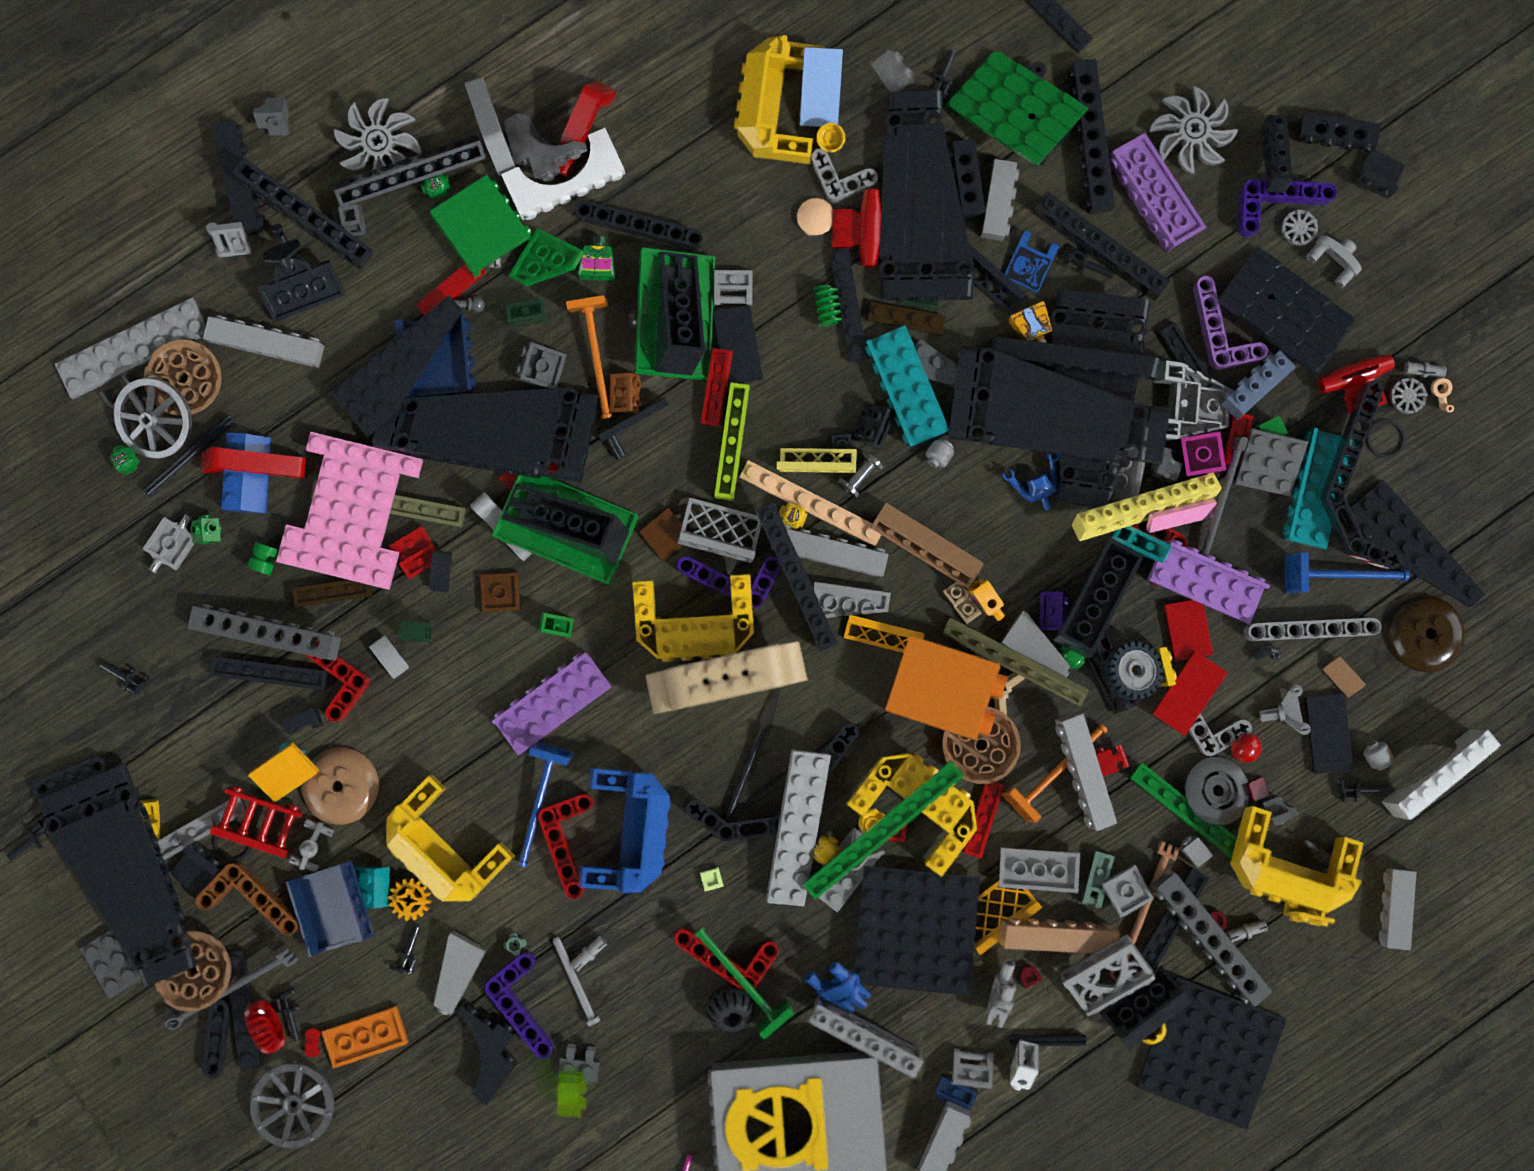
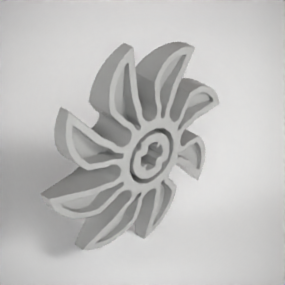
M1197 87L1192 88L1194 113L1190 111V105L1186 99L1179 96L1167 97L1162 102L1173 110L1180 119L1172 114L1162 115L1153 122L1149 132L1163 130L1176 132L1166 135L1159 146V155L1164 161L1169 152L1178 143L1182 144L1183 148L1177 155V160L1181 168L1190 174H1194L1193 148L1197 150V156L1201 162L1208 165L1220 164L1225 159L1215 152L1209 144L1215 147L1224 146L1233 140L1238 129L1225 131L1211 129L1220 126L1225 121L1228 115V105L1224 99L1210 117H1205L1204 113L1210 106V101L1207 94Z
M386 98L374 102L369 108L368 115L372 124L367 127L354 102L348 112V121L351 128L362 133V136L357 138L334 129V134L339 144L345 149L353 151L364 148V150L356 156L340 162V164L348 170L359 171L367 167L372 157L375 158L372 170L386 166L384 162L385 157H390L393 163L404 160L403 154L393 150L395 146L407 148L421 154L417 140L410 134L392 135L394 131L416 120L406 113H394L388 118L387 124L381 126L382 117L389 101ZM378 138H380L382 144L378 143V145L376 146L374 140H378Z

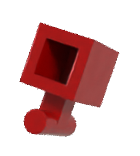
M1121 744L1114 746L1116 751L1114 755L1111 749H1104V746L1094 749L1103 777L1119 771L1116 765L1117 762H1120L1122 768L1129 767Z

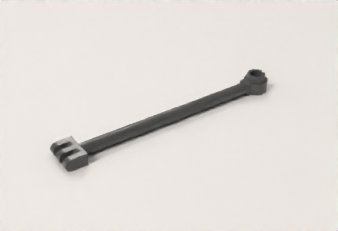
M1236 437L1233 441L1231 449L1234 451L1201 552L1203 556L1210 553L1241 451L1246 449L1248 442L1246 437Z
M283 946L275 951V959L229 984L219 999L280 964L286 967L291 966L298 961V957L288 947ZM198 1011L169 1012L165 1017V1026H168V1029H177L181 1026L184 1019Z

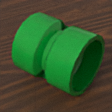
M255 542L252 550L254 556L249 558L246 567L271 576L274 568L272 562L277 560L279 550Z

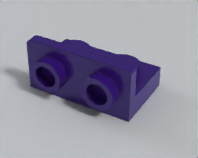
M1041 592L1040 630L1059 631L1071 605V598L1068 596V593Z

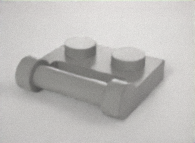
M241 222L220 225L209 223L206 226L208 234L212 236L215 243V251L219 257L251 254V246ZM219 234L224 235L228 247L223 245Z
M714 270V305H720V303L752 305V270ZM720 291H747V296H720Z
M954 1048L952 1084L991 1089L993 1053L965 1052ZM960 1059L986 1062V1066L962 1064Z

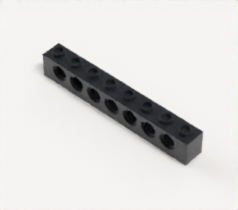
M1096 59L1074 61L1068 70L1069 80H1072L1073 84L1071 86V97L1088 107L1086 113L1075 124L1076 135H1079L1080 140L1078 142V152L1082 156L1080 170L1081 172L1084 171L1082 187L1083 190H1086L1087 195L1084 200L1085 208H1088L1089 214L1111 212L1115 207L1097 61ZM1080 79H1085L1088 84H1082ZM1082 97H1087L1090 103H1085ZM1084 116H1090L1093 121H1087ZM1086 134H1092L1095 139H1088ZM1089 152H1094L1097 158H1091ZM1096 170L1100 176H1093L1091 171ZM1093 189H1099L1102 195H1096Z
M474 135L332 184L339 205L343 208L485 159L486 156L478 136Z
M243 158L232 171L236 182L361 271L372 258L373 251L369 246L247 159Z
M1048 191L1035 207L1034 214L1083 250L1089 251L1090 255L1153 301L1161 295L1170 283L1169 279Z
M771 502L755 509L817 648L821 652L838 644L775 503Z

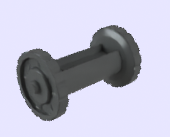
M867 451L862 453L865 461L858 467L856 473H853L847 481L841 478L838 480V483L845 491L855 498L859 496L856 488L874 468L878 470L883 468L882 464Z

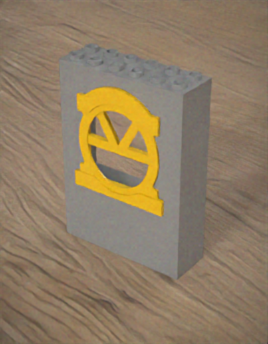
M864 1051L720 1062L712 1063V1068L708 1069V1086L712 1085L709 1093L710 1106L714 1105V1109H711V1126H715L712 1133L713 1146H717L714 1149V1166H718L716 1171H886L877 1058ZM781 1096L791 1097L802 1103L809 1111L813 1122L812 1135L806 1146L798 1153L789 1157H785ZM772 1097L774 1117L755 1109L754 1106L763 1099ZM751 1115L774 1126V1128L753 1143H750L745 1130L747 1116ZM776 1137V1158L768 1157L758 1152L760 1147Z

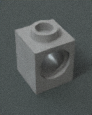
M1188 836L1181 842L1183 845L1179 847L1190 863L1197 868L1213 856L1199 837Z

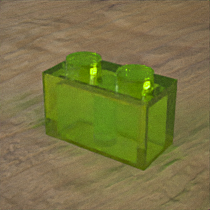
M560 1071L557 1116L581 1118L582 1110H586L587 1097H583V1093L587 1091V1081L584 1080V1072Z

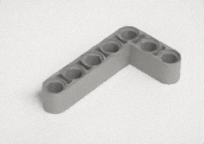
M481 76L464 82L486 147L498 175L502 176L501 174L516 168L503 136L487 87Z

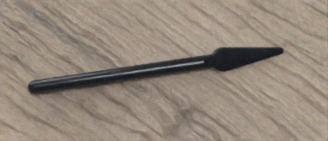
M776 688L760 716L761 724L727 807L726 819H731L767 727L773 722L780 688Z

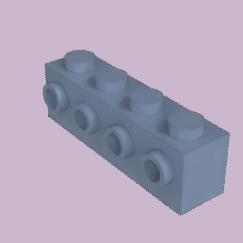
M1281 351L1275 355L1271 353L1263 360L1265 364L1262 367L1258 365L1250 372L1252 376L1249 379L1244 377L1237 384L1239 388L1236 391L1232 388L1224 396L1226 400L1222 405L1236 420L1240 419L1296 368Z

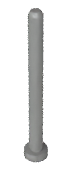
M554 938L553 944L588 1018L586 1023L589 1027L599 1022L600 1018L599 1016L595 1017L560 938Z

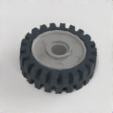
M1129 642L1116 647L1114 651L1109 653V657L1105 661L1107 665H1104V670H1107L1104 673V677H1108L1106 683L1112 686L1110 689L1112 692L1116 691L1117 696H1122L1123 699L1139 700L1151 696L1161 686L1159 682L1163 681L1164 676H1161V674L1164 673V668L1160 666L1163 663L1158 660L1159 654H1154L1155 650L1148 648L1149 645L1142 644V642ZM1132 667L1135 668L1136 675L1132 673Z

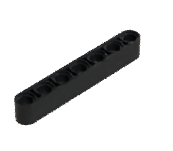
M580 201L575 207L578 219L584 223L693 251L699 250L703 245L702 233L697 229L588 201ZM584 208L589 209V213H588V214H586V215H581V214H580V211H581L582 209H584ZM601 213L608 215L604 220H600L598 216ZM619 218L626 219L624 224L616 223ZM642 222L644 227L636 229L635 224ZM656 227L663 229L660 234L653 233ZM673 232L681 233V236L677 239L671 237ZM696 236L700 240L694 244L689 241L691 237Z

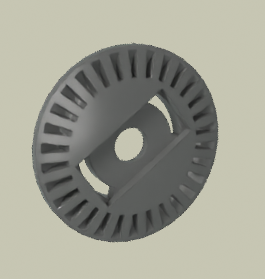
M1221 757L1203 759L1196 763L1187 775L1185 796L1189 807L1196 816L1207 823L1224 825L1237 820L1244 813V809L1248 806L1250 799L1246 785L1248 780L1239 766L1228 759ZM1216 772L1217 775L1211 776L1206 781H1203L1209 773ZM1215 785H1219L1223 789L1220 797L1215 796L1213 793ZM1232 801L1229 807L1219 810V806H1224Z

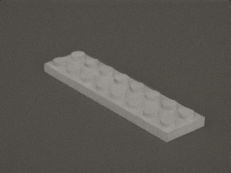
M191 298L56 363L55 366L70 398L75 399L149 363L152 358L151 355L168 342L175 340L195 341L203 337L207 323L196 300Z
M793 749L791 751L766 895L767 903L805 906L807 890L803 883L810 877L830 754Z

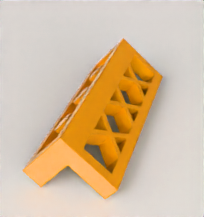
M849 615L843 638L904 653L906 648L904 642L909 639V636L924 639V633ZM851 624L859 626L862 634L857 637L848 635ZM876 630L881 638L875 642L870 641L866 633ZM891 634L896 635L900 643L890 646L885 638Z

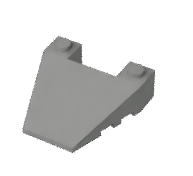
M1167 360L1159 363L1157 379H1153V382L1170 385L1168 399L1170 414L1166 441L1229 427L1230 412L1222 403L1226 400L1224 396L1231 390L1230 388L1214 379L1203 376V373L1190 369L1184 363ZM1188 375L1192 376L1195 382H1192ZM1209 384L1213 385L1210 388H1206V386Z

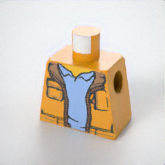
M1044 301L1020 311L1008 319L1021 340L1047 343L1045 336L1051 333L1052 327Z

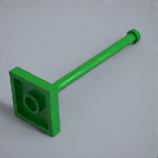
M703 926L700 927L694 935L704 942L765 1012L766 1016L757 1023L759 1034L765 1040L794 1014L791 1003L785 998L772 1009L704 932L705 928Z

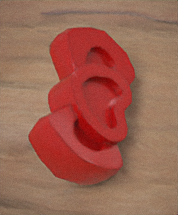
M313 1027L305 1032L306 1045L304 1054L311 1058L317 1057L321 1053L318 1048L320 1043L318 1038L322 1032L318 1028Z

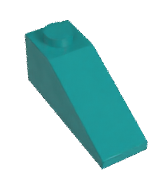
M1131 526L1116 530L1112 536V539L1162 564L1172 549L1171 545Z

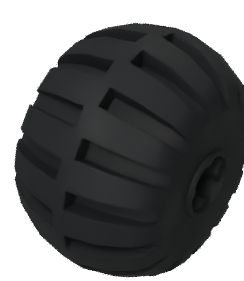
M724 985L720 989L717 988L710 995L706 1006V1013L710 1023L716 1029L722 1032L733 1033V1031H740L741 1028L744 1029L751 1022L755 1005L752 997L745 990L734 985Z

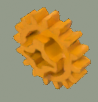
M407 878L403 879V885L397 882V888H391V892L394 894L388 896L389 899L393 900L389 907L394 906L395 908L392 913L398 912L399 919L405 916V921H408L410 916H412L413 920H416L417 914L422 917L424 915L422 910L428 911L429 907L426 904L432 902V900L427 899V896L431 895V892L425 891L427 886L422 887L420 881L415 883V878H411L410 882H408ZM404 887H407L404 894H399ZM416 889L420 891L422 896L417 893ZM411 895V899H414L416 901L409 903V900H407L406 897ZM415 905H421L417 911L413 912Z

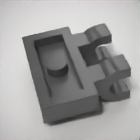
M569 1043L566 1057L561 1056L558 1078L597 1082L600 1061L594 1060L596 1046L588 1045L586 1059L575 1058L576 1044Z

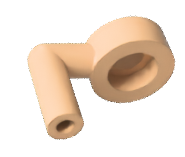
M1445 378L1435 379L1431 384V392L1438 397L1441 410L1452 412L1454 406L1447 404L1446 397L1452 391V383ZM1442 384V389L1438 391V385Z

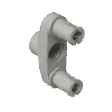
M1322 235L1316 241V245L1306 255L1310 262L1315 263L1324 252H1327L1344 267L1343 272L1334 281L1340 288H1343L1352 277H1356L1361 271L1359 262L1352 255L1356 250V245L1348 238H1343L1338 243L1332 238Z

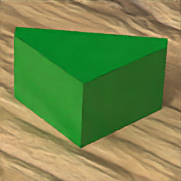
M542 612L538 632L571 638L574 619Z

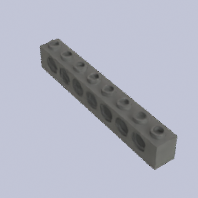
M210 605L192 606L187 629L335 661L337 659L341 638L335 637V632L323 630L321 634L317 633V629L305 626V630L299 629L300 625L288 623L287 626L281 625L282 621L270 619V622L264 621L265 617L253 615L252 618H247V613L235 611V615L229 614L230 610L218 607V611L212 610L213 606ZM248 624V625H249V628H248V630L246 631V630H245V627H246V625ZM264 628H266V633H265V635H263V629H264ZM283 631V632H284V636H283V638L281 639V638H280V634H281V632ZM299 635H301V642H300V643H298V637H299ZM319 639V645L316 647L315 642Z
M1168 870L1152 884L1156 889L1154 894L1161 901L1165 900L1168 904L1166 906L1168 911L1173 916L1175 914L1180 919L1178 923L1184 930L1188 929L1192 933L1191 939L1197 945L1201 944L1204 948L1202 951L1209 960H1214L1216 963L1214 967L1221 975L1225 974L1228 977L1227 983L1234 990L1237 988L1240 992L1238 996L1246 1005L1250 1003L1256 1007L1272 993L1267 984L1175 872ZM1177 890L1176 898L1171 899V893ZM1189 905V911L1183 914L1184 907ZM1201 920V926L1196 929V922ZM1213 935V941L1208 944V937ZM1225 950V956L1220 958L1221 951ZM1237 965L1236 972L1232 973L1233 966ZM1249 980V985L1244 988L1245 981Z

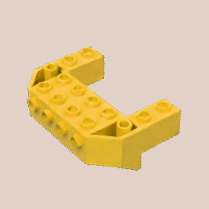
M782 35L767 38L747 53L746 63L742 65L744 81H740L739 93H742L741 100L738 99L737 102L739 118H735L734 129L737 130L739 139L753 157L810 164L813 139L776 134L784 68L803 70L805 47L825 48V46L787 42V36Z
M750 573L730 575L733 612H730L729 615L674 619L656 617L654 580L634 581L633 594L637 641L657 659H662V662L674 661V658L679 657L686 661L693 660L694 656H701V659H712V655H720V658L736 654L754 633Z
M904 753L882 756L870 769L869 774L846 804L864 816L886 785L905 799L938 770L932 765L929 767L922 763L924 759L916 753L914 755ZM953 786L922 811L947 831L924 861L928 867L941 877L977 830L974 804L969 799L971 795L965 790L961 789L959 791Z
M430 775L402 804L397 805L386 818L387 847L396 858L404 863V866L410 872H413L418 877V880L432 891L436 898L441 901H471L515 855L501 842L474 869L460 857L420 817L446 789L434 775Z
M1254 806L1244 809L1230 863L1244 889L1250 890V894L1254 896H1268V900L1280 903V901L1286 902V906L1294 909L1299 907L1305 908V912L1312 915L1328 913L1352 899L1361 880L1355 879L1364 843L1347 837L1336 838L1327 874H1323L1270 856L1271 851L1264 849L1263 844L1272 812Z

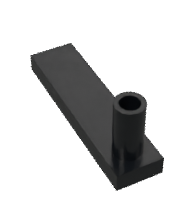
M665 398L599 434L601 441L606 440L616 460L627 455L616 434L667 407L669 403Z

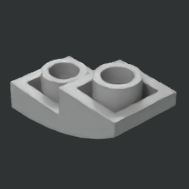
M385 635L369 646L393 679L409 668L408 664Z

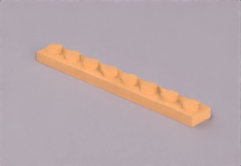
M749 460L739 477L788 503L793 502L805 507V512L874 547L881 537V534L870 528L872 523Z

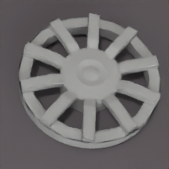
M1295 210L1289 213L1282 222V234L1293 245L1302 246L1310 243L1318 232L1317 220L1309 211ZM1297 214L1298 220L1296 221L1292 215ZM1301 214L1305 215L1303 220H1301ZM1309 217L1311 221L1306 223L1305 221ZM1290 218L1294 223L1291 224L1286 222ZM1313 223L1314 228L1308 227V225ZM1285 226L1291 227V230L1286 232ZM1307 230L1314 231L1313 235L1311 236ZM1293 233L1294 237L1291 239L1288 234ZM1303 234L1309 238L1307 241H1304ZM1297 236H1300L1301 242L1295 241Z
M1406 378L1394 384L1390 392V400L1397 411L1404 414H1413L1424 407L1427 393L1423 384L1418 380ZM1406 382H1410L1409 388L1407 387ZM1402 383L1404 390L1399 388L1398 385ZM1421 389L1422 393H1416V391ZM1395 390L1401 392L1400 395H1394ZM1423 396L1422 401L1417 399V397ZM1395 398H1400L1401 401L1397 404ZM1414 401L1420 404L1418 408L1416 407ZM1403 403L1406 404L1405 410L1399 407ZM1409 404L1412 405L1414 410H1408Z

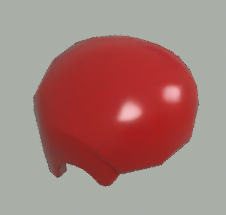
M1252 733L1239 735L1240 738L1231 744L1233 758L1245 763L1257 760L1262 751L1260 739Z

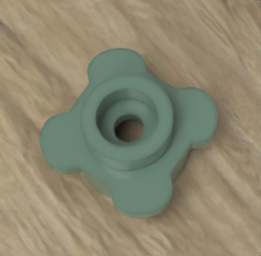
M514 932L510 934L509 940L503 944V947L514 956L520 955V950L527 945V941L518 937V934Z

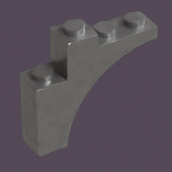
M516 113L503 121L515 164L523 165L524 167L532 166L534 177L537 179H543V181L554 179L555 175L561 173L560 166L565 165L566 161L579 158L580 154L587 151L585 143L572 141L558 146L549 143L536 131L529 115Z

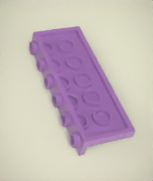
M1145 133L1112 151L1109 155L1110 168L1114 171L1119 183L1124 186L1129 198L1135 203L1140 215L1144 217L1149 225V229L1155 234L1160 246L1166 252L1171 251L1177 245L1206 228Z
M1177 540L1163 541L1171 545L1172 549L1163 564L1157 561L1154 562L1148 581L1241 622L1251 623L1264 589H1269L1270 585L1264 583L1265 579L1258 576L1250 577L1248 576L1249 572L1242 569H1232L1231 564L1223 561L1219 563L1211 555L1204 554L1203 556L1198 554L1199 550L1193 547L1185 548Z
M578 653L572 658L573 662L568 666L566 663L557 669L558 673L553 677L548 675L541 681L542 685L538 688L533 686L525 692L527 696L523 699H515L510 703L511 707L508 710L504 711L502 709L494 715L493 724H496L517 755L526 751L612 687L588 653Z

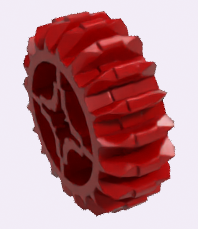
M261 1000L254 1002L246 1008L245 1020L254 1044L263 1053L268 1054L284 1046L285 1033L283 1032L279 1016L275 1013L276 1010L273 1009L268 1001Z

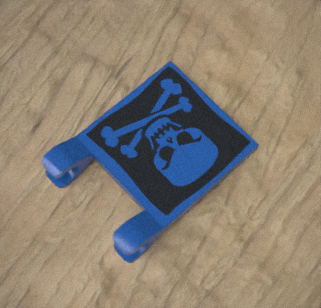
M1024 231L1005 275L1012 282L1038 293L1059 245L1052 243L1046 255L1026 246L1031 233Z

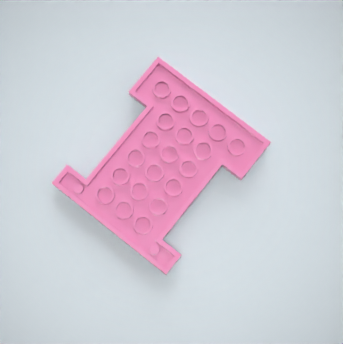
M310 432L306 451L324 455L305 529L290 525L285 526L276 562L390 590L399 552L381 548L399 476L402 474L419 479L423 459Z

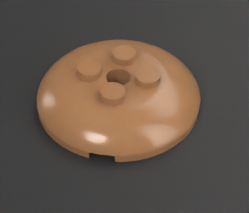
M175 340L162 345L151 355L152 358L148 366L145 367L144 378L162 379L172 384L181 392L189 405L191 415L206 409L214 401L220 390L222 375L218 360L208 348L195 341ZM188 375L187 381L182 383V377ZM145 385V389L148 394V385ZM156 387L154 404L157 407L160 406L171 395L163 389ZM176 401L164 410L169 414L182 416Z
M987 707L986 710L996 714L989 736L979 733L977 741L947 731L944 732L943 753L946 762L948 763L952 760L964 773L962 779L968 782L988 784L1002 779L1011 772L1020 755L1021 742L1015 724L1006 714L992 707ZM979 740H984L987 743V748L983 751L976 748V743Z
M336 747L321 752L311 760L319 771L301 784V791L307 808L314 816L326 823L344 825L361 819L371 810L379 793V778L374 765L364 754L351 748ZM337 781H340L343 784V788L341 791H337L335 789V783Z
M191 931L187 933L191 936L190 946L198 965L196 966L198 973L194 976L192 969H189L155 984L157 991L160 992L165 1002L181 1011H198L214 1004L225 992L231 975L230 958L222 943L210 934ZM178 936L176 942L180 946L182 941Z

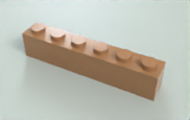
M885 503L870 527L966 588L971 586L984 564L888 503Z
M1010 917L1008 920H1001L999 943L1004 949L1096 953L1117 941L1120 932L1110 923L1095 925L1092 922H1083V924H1076V922L1068 920L1065 923H1058L1050 919L1046 920V922H1040L1032 918L1022 921L1018 918Z

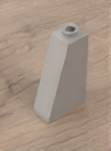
M1025 611L1020 612L1000 641V644L1067 678L1070 673L1068 671L1070 665Z
M455 931L451 932L448 937L434 1006L438 1008L437 1010L444 1015H451L455 1011L487 951V948Z

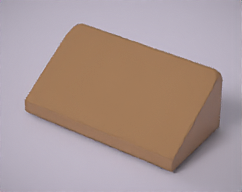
M1340 656L1333 658L1322 669L1334 684L1345 693L1347 698L1366 685Z

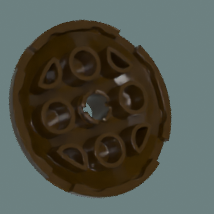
M1419 596L1405 601L1397 608L1388 624L1387 635L1391 651L1400 662L1415 671L1436 672L1448 667L1458 658L1464 646L1465 628L1459 613L1448 602L1437 597ZM1427 629H1429L1430 632H1432L1430 638L1426 637Z

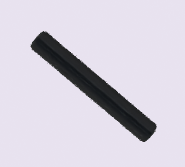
M1084 1034L1009 1036V1044L1012 1047L1017 1046L1019 1040L1037 1044L1038 1046H1086L1087 1038Z

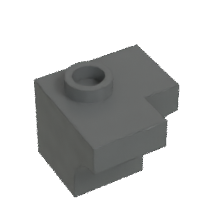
M285 97L266 98L265 103L261 107L254 108L253 114L258 128H268L270 136L289 135V110Z
M355 204L332 210L336 224L353 236L367 235L362 206Z
M1165 447L1162 465L1151 464V477L1173 484L1177 482L1183 464L1175 461L1171 456V449Z
M1279 795L1258 801L1260 809L1272 812L1269 821L1270 825H1282L1285 821L1298 815L1296 807L1286 806Z

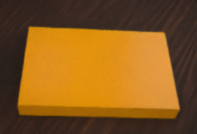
M292 742L250 771L248 776L276 802L316 775L319 769Z

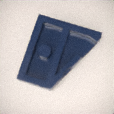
M942 1074L934 1093L945 1105L948 1100L968 1109L970 1112L978 1095V1089L971 1086L952 1084V1078Z

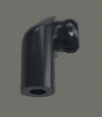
M1265 646L1252 652L1256 661L1271 655L1273 660L1282 656L1280 648L1277 646Z

